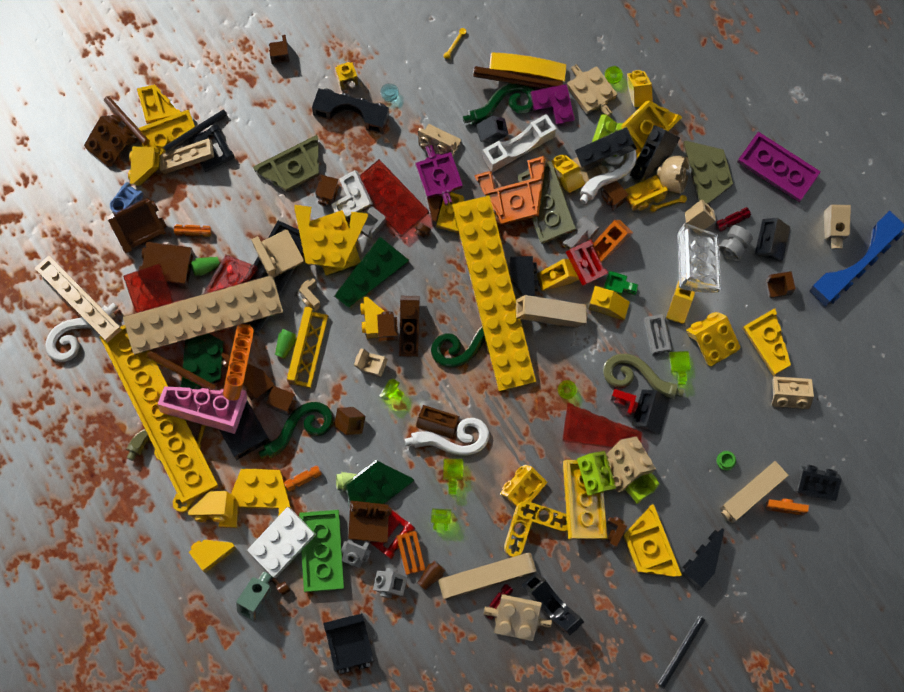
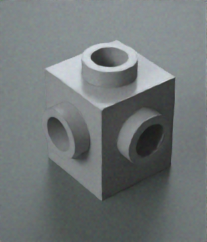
M349 539L348 542L345 541L341 552L344 553L342 561L360 568L363 561L367 562L371 551L368 548L371 541Z
M386 568V571H377L373 590L380 592V596L391 599L392 595L403 596L407 577L398 574L397 570Z

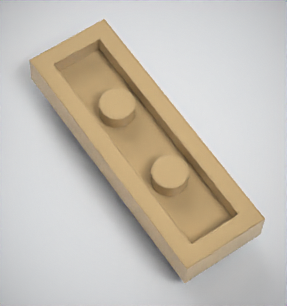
M208 138L160 155V171L163 174H167L214 158L212 141Z

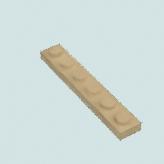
M50 256L35 267L37 272L107 343L122 330Z

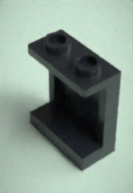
M248 400L246 401L235 434L219 429L236 461L270 442Z
M362 613L323 623L335 672L339 671V674L351 672V668L359 667V670L371 667L370 663H374Z

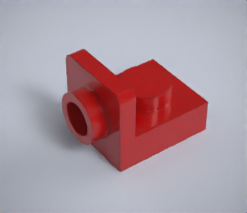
M614 389L611 400L618 406L625 407V405H628L626 416L630 417L631 413L636 412L638 402H635L636 395Z

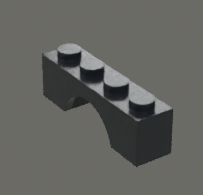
M318 88L312 105L314 116L329 120L343 111L355 112L364 120L366 130L379 134H384L390 115L389 107L382 103L374 104L367 99H356L346 93H334V91L327 88Z

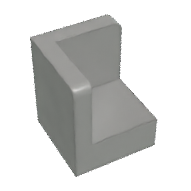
M371 206L367 211L368 218L362 228V232L373 240L387 224V221L383 214Z

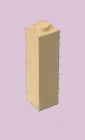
M524 295L516 300L517 319L575 328L586 324L588 319L585 304Z
M774 461L720 508L722 516L728 522H736L789 475Z

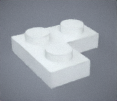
M354 170L339 179L347 196L331 204L334 212L343 210L347 219L351 216V212H359L373 204L358 171Z

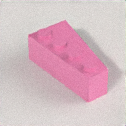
M164 387L158 407L161 413L235 434L247 401L246 391L242 390L240 398L232 401L223 396V389L217 391L204 388L197 390L183 387Z

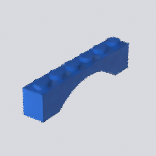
M889 210L873 227L872 239L866 255L855 265L847 269L825 273L812 286L809 292L825 307L830 302L834 304L841 297L839 293L842 290L846 292L854 284L852 280L855 277L859 279L866 272L864 269L866 266L870 265L872 267L879 259L877 256L881 252L885 254L892 247L890 243L893 240L897 242L904 235L902 232L904 223Z

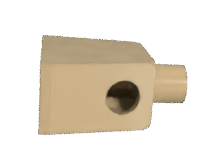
M831 205L824 210V236L826 240H831L832 250L843 249V240L849 237L851 205Z

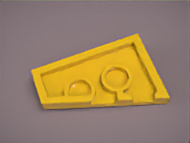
M775 308L742 328L773 376L791 365Z

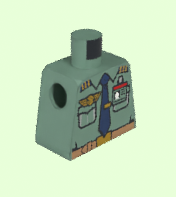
M263 572L259 579L252 577L236 601L239 614L252 621L256 620L271 594L269 584L273 577L270 574Z

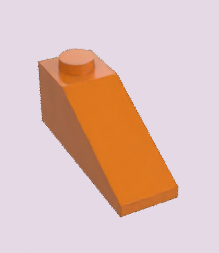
M614 220L594 242L593 247L601 263L607 260L633 234L621 220Z

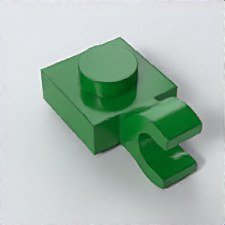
M609 271L604 288L612 290L621 296L623 291L636 296L638 284L627 282L626 275Z

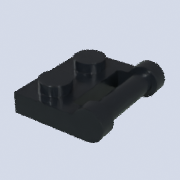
M213 125L208 130L189 139L190 144H194L214 136L223 153L222 156L218 157L213 148L214 158L200 162L205 172L234 158L233 152L229 150L220 133L219 125Z

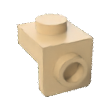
M313 278L310 281H305L300 286L299 292L303 298L302 302L304 305L317 311L321 305L320 301L311 292L317 287V282Z
M361 348L355 358L354 366L362 373L381 377L388 359L384 356L368 353L365 349Z

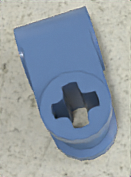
M126 182L110 202L112 213L118 212L116 208L119 206H123V209L141 201L144 193L141 190L137 191L131 187L129 182Z

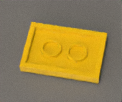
M343 210L310 221V227L349 231ZM354 245L344 269L322 266L325 276L357 266L360 258L356 246Z

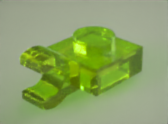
M689 351L669 352L671 373L676 372L678 385H686V372L691 370Z
M444 459L443 480H449V494H456L457 480H463V459Z

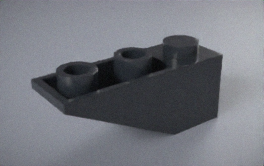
M654 125L629 176L642 182L646 180L672 155L680 137Z
M533 256L510 257V279L520 297L524 295L535 297V292H538V280H534V274L537 273V262H533Z
M723 528L719 532L714 530L708 537L710 542L706 546L702 544L695 552L698 556L693 561L689 559L682 567L684 569L682 576L698 590L703 588L715 574L724 535Z

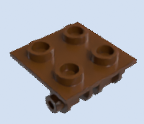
M350 501L348 539L388 543V516L391 515L389 505Z

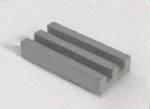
M664 314L645 317L644 321L652 355L671 352ZM658 319H660L663 337L665 341L666 347L664 348L662 347V342L658 329ZM650 321L653 322L658 349L655 347Z

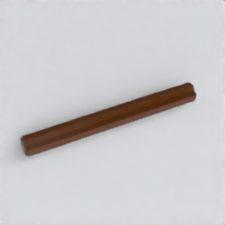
M475 66L473 69V77L541 89L563 85V82L559 80Z

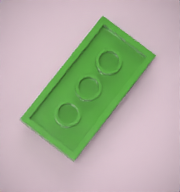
M339 510L299 513L300 518L316 534L302 550L304 593L343 590L344 578Z

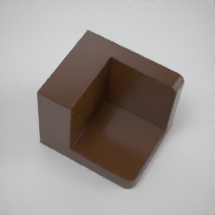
M282 35L283 41L269 43L272 64L290 62L286 35Z
M792 271L771 274L766 279L770 298L792 295L796 289Z
M355 407L337 408L334 425L345 435L363 434L366 416Z

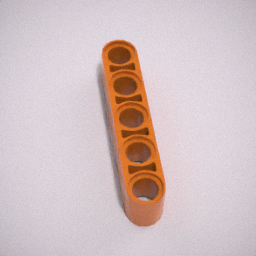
M247 324L237 326L223 389V396L232 401L238 400L241 396L254 329Z

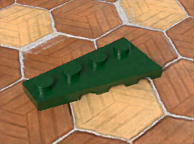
M379 237L333 297L349 308L407 263L409 259L383 238Z

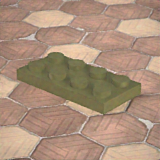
M552 161L545 163L539 216L532 217L541 244L577 230ZM529 170L517 175L519 182L531 179Z

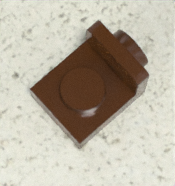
M609 517L606 524L616 528V531L611 530L607 538L610 541L608 547L615 550L627 526L624 525V521L620 518Z

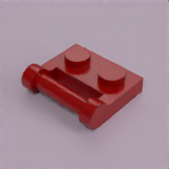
M592 239L566 251L582 286L608 274L607 269H604L593 247Z
M391 509V515L388 516V539L399 525L404 528L398 535L409 533L416 529ZM397 537L388 548L383 546L385 543L370 542L372 546L389 559L393 558L394 552L399 547Z

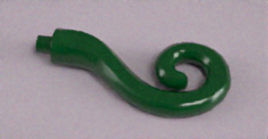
M508 83L499 88L483 107L468 111V115L462 116L463 123L470 122L471 125H476L486 120L493 114L500 101L512 92H523L528 96V103L524 106L517 104V101L521 98L519 93L510 96L508 103L511 110L515 113L526 114L534 109L530 92L535 91V89L529 86Z
M482 326L476 332L467 350L454 358L444 357L441 353V345L447 341L451 342L453 346L449 349L448 353L455 355L461 349V342L458 337L450 333L438 336L431 346L432 358L437 364L447 368H455L466 364L476 355L485 341Z
M309 402L296 408L285 422L280 435L275 440L263 445L265 449L258 452L260 458L263 459L269 456L272 459L279 455L287 447L297 422L307 413H321L324 423L321 427L314 428L312 423L316 417L315 415H309L303 423L305 431L312 436L326 434L333 425L334 417L331 409L320 402Z

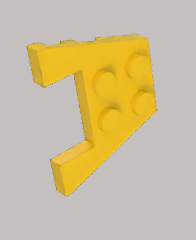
M294 205L306 264L344 269L368 218V214L351 212L349 231L310 227L312 207Z
M241 469L231 492L235 496L232 519L219 522L218 526L220 528H237L238 508L279 509V516L287 507H290L281 471Z

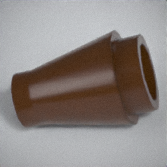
M434 560L428 564L417 583L424 590H427L444 576L443 574L446 570Z

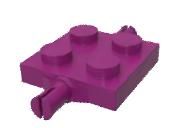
M430 145V148L426 146L425 149L429 157L415 163L426 198L442 196L445 206H448V202L451 205L453 202L449 193L463 188L452 153L436 155L433 145Z

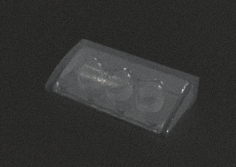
M684 223L677 232L679 288L703 293L719 292L721 285L718 234Z

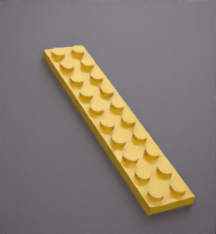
M490 195L452 204L498 391L536 382L521 319L516 318V299Z
M123 325L120 327L122 330L108 343L101 336L99 337L183 505L217 488L218 484L185 419L160 412L158 402L164 387H168L157 363L147 358L149 351L133 354L126 327Z

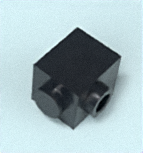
M491 116L477 124L481 142L494 144L509 135L505 118Z

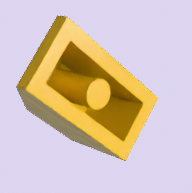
M562 259L537 273L542 291L570 285L579 280L569 259Z
M595 286L588 310L625 320L630 302L612 290Z
M199 540L191 546L189 554L202 571L206 573L237 548L230 542L203 540L201 542Z

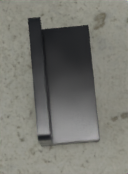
M779 218L762 219L755 254L758 256H773L777 260L783 261L790 226Z
M642 390L632 426L640 429H649L655 434H660L670 398H667L657 390Z

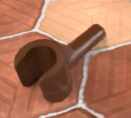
M276 578L272 579L271 582L276 586L281 595L290 592L286 581L279 584Z

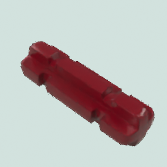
M745 207L725 217V219L718 220L716 227L719 231L727 229V226L731 227L743 219L749 218L751 212L748 207Z
M504 584L501 592H498L490 603V608L497 609L501 596H510L513 588ZM484 615L489 620L494 618L493 616Z

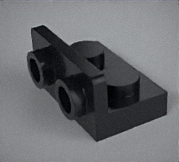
M814 465L801 466L797 493L837 501L842 478L836 470L826 469V471H823Z

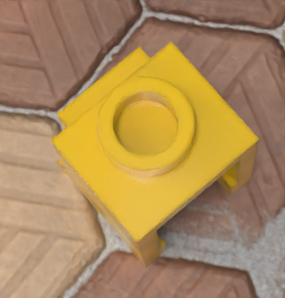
M347 62L335 67L336 77L341 90H344L343 81L353 79L355 86L358 85V77L353 62Z

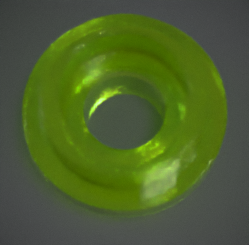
M611 66L605 70L604 77L610 84H617L622 80L623 73L619 67ZM615 74L617 77L613 78L610 75Z
M564 380L558 385L557 391L561 398L572 399L576 395L577 387L574 382ZM568 387L571 392L565 393L563 389Z

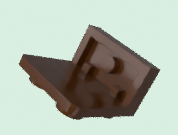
M115 115L100 116L84 146L106 166L112 167L126 144H134L138 141V138L127 126L121 123L119 117Z

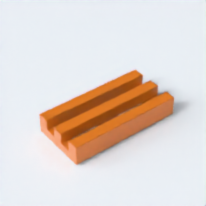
M416 531L397 535L405 574L408 575L425 570ZM410 536L413 537L419 567H416ZM402 538L406 540L412 565L411 569L408 567Z

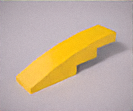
M492 52L489 69L564 82L566 64L531 56Z

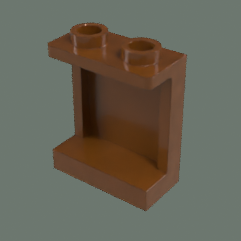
M148 197L107 217L125 254L132 251L131 248L160 234H166L164 229L167 226L162 217L158 218L156 212L159 210L154 200L150 202Z
M146 242V247L142 249L141 253L143 264L139 266L138 277H140L143 283L154 281L178 284L180 288L188 289L192 269L191 261H193L194 257L192 247Z

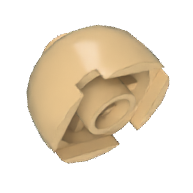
M672 156L663 162L662 167H658L657 177L660 178L663 188L667 187L668 191L674 193L684 192L688 181V175H686V169L689 170L688 157Z

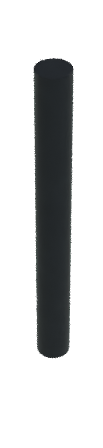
M222 109L163 146V151L167 154L227 116L226 111Z
M698 616L660 679L658 685L665 689L704 624L705 619Z

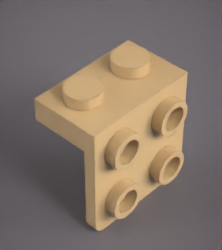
M637 437L620 440L606 454L617 492L624 491L638 476L651 474L656 470L652 460Z

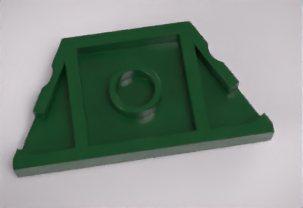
M211 334L185 340L183 368L212 384L221 381L223 365L221 363L223 361L221 354L224 353V342ZM182 377L181 387L198 390L203 388Z
M375 460L345 483L346 493L348 494V506L350 508V501L385 504L411 484L414 479Z

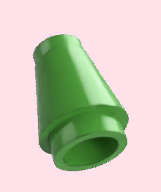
M217 256L195 258L194 261H191V266L195 276H202L219 268L220 262Z
M282 329L281 333L278 334L274 355L285 359L297 340L295 339L297 334Z

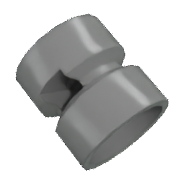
M734 225L718 249L727 258L739 261L745 252V248H748L752 242L753 236L746 229Z

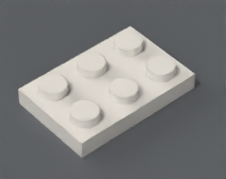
M287 507L247 551L273 578H276L316 534L290 507Z

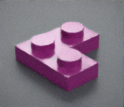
M567 84L530 92L534 111L552 107L556 125L575 121Z

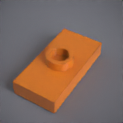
M769 499L766 502L765 509L804 516L808 512L809 505L793 503L794 500L782 499V501Z

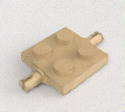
M577 64L572 66L571 70L576 75V78L568 82L567 87L586 115L594 110L601 109L604 115L610 116L613 112H611L607 104L615 99L618 94L599 68L596 66L589 71L582 72Z
M507 595L501 596L497 609L485 606L483 614L495 617L494 633L534 641L535 632L539 626L551 628L552 620L540 618L541 602Z

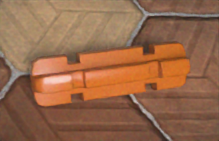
M176 224L174 226V234L177 236L185 234V236L203 235V237H210L211 227Z
M315 465L310 468V471L306 470L294 476V479L286 480L284 485L290 492L296 489V486L300 487L312 481L313 477L315 479L318 478L322 473L319 467Z

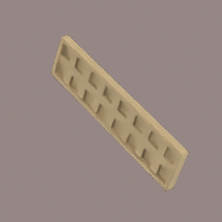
M273 275L125 316L123 320L133 354L135 355L283 313Z

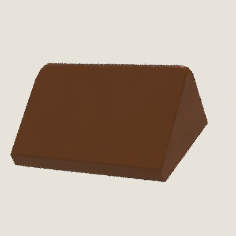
M423 405L416 427L453 438L460 416Z

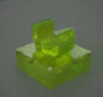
M395 379L388 380L379 397L384 400H390L391 398L401 400L404 392L397 389L400 382Z
M432 508L431 523H433L434 530H437V524L443 523L444 531H447L448 524H451V509Z

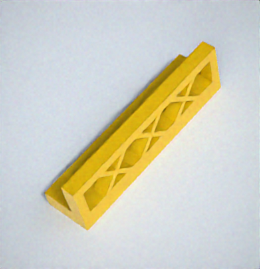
M310 307L304 308L287 381L288 384L311 389L328 315L313 312V309ZM313 317L323 319L322 325L316 329L311 325ZM315 334L318 342L310 347L307 339ZM311 352L314 357L313 362L305 365L302 360L303 356ZM306 370L309 374L308 383L297 381L298 375Z

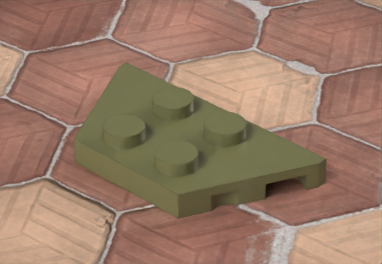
M315 135L253 166L254 171L285 192L319 176L318 136Z
M690 141L683 142L685 155L689 159V169L698 202L703 200L709 204L733 185L725 152L723 149Z

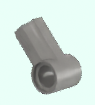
M583 216L576 224L577 230L572 232L562 245L568 251L587 240L589 241L597 233L599 227Z

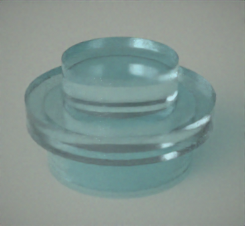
M385 84L381 88L380 94L385 101L392 102L397 99L399 90L394 84Z

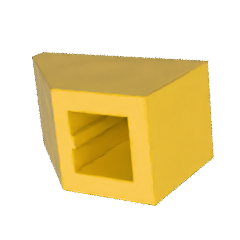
M635 70L632 73H627L630 98L634 107H641L646 101L653 102L652 83L645 71Z
M132 146V151L129 155L131 170L128 172L130 184L140 186L159 169V149Z
M565 154L558 155L551 160L561 186L568 193L585 185L579 165Z
M679 278L666 319L684 325L698 283Z
M364 297V303L360 304L361 315H365V322H362V333H366L367 339L378 338L377 314H381L384 310L368 297Z
M209 491L188 511V515L200 523H205L207 520H213L214 522L230 520L233 516L235 496L227 491Z

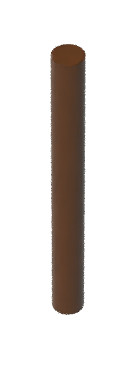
M106 96L104 102L144 146L148 145L150 140L111 97Z
M152 351L148 352L147 358L205 389L216 390V385Z

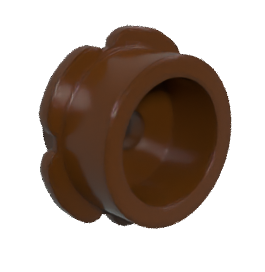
M421 222L413 226L416 228L415 233L423 238L425 235L430 236L429 232L431 229Z

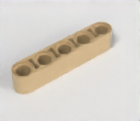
M525 553L439 579L438 583L443 600H447L522 578L537 571L531 553Z

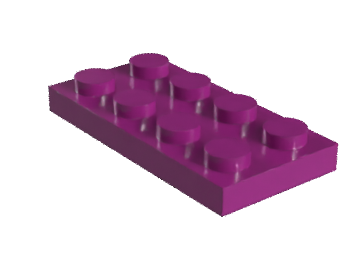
M759 131L737 161V163L799 203L821 172Z

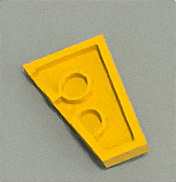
M185 110L142 126L139 129L150 140L149 144L143 145V147L159 149L160 155L165 153L162 149L163 146L191 130L195 125L189 110Z

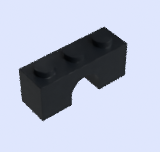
M625 127L576 149L575 153L581 167L587 172L602 165V161L610 156H623L637 148L628 128Z

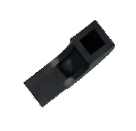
M535 572L521 585L533 601L541 602L540 609L562 632H566L570 636L584 623L583 619L558 597L548 582Z

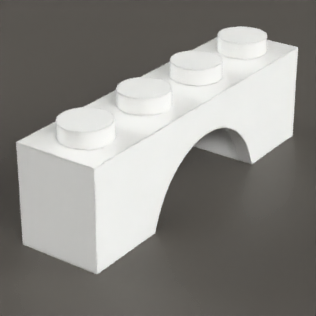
M545 114L531 122L516 137L504 142L497 141L483 149L482 158L493 173L555 138L556 127L548 115Z

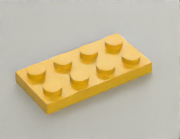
M563 461L568 539H607L604 492L588 496L578 461Z

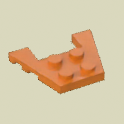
M544 156L527 160L531 179L495 189L491 171L474 175L483 193L486 196L490 195L493 210L496 211L501 224L506 225L539 216L546 162Z

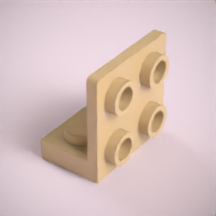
M428 124L425 130L422 128L418 130V145L425 151L426 146L430 148V145H433L435 153L443 155L451 152L454 157L461 144L460 138Z
M284 230L262 242L258 236L251 239L269 276L273 275L275 277L304 262L288 230Z

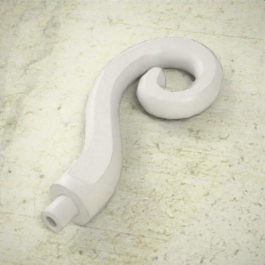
M636 150L627 153V159L620 168L595 176L587 181L580 191L582 196L580 202L586 204L588 200H593L601 187L626 176L636 163ZM610 156L605 161L610 165H618L623 161L624 156Z
M112 303L108 308L104 305L102 309L113 319L116 316L114 312L118 307ZM75 318L58 324L51 330L46 339L45 345L48 356L57 362H67L75 358L80 349L76 337L66 335L60 339L61 345L71 344V349L67 353H60L56 349V342L66 331L92 328L91 325L84 318Z
M466 418L458 424L456 434L462 442H471L473 436L466 434L465 428L468 426L475 427L479 432V438L474 444L468 446L456 445L435 433L426 431L411 433V437L405 439L406 446L414 445V448L435 446L454 455L469 456L484 449L489 440V430L481 420Z

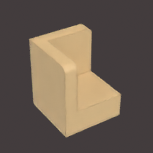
M700 200L685 212L686 224L697 233L702 232L716 221L714 210L703 200Z

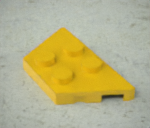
M646 101L621 125L622 129L628 128L637 148L636 161L654 125L669 131L682 116L670 112L668 109L660 107L651 101Z
M653 504L623 535L637 573L681 577L682 574Z

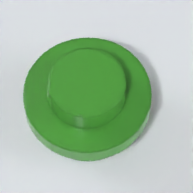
M723 451L717 456L716 462L720 469L728 471L736 465V457L732 452Z

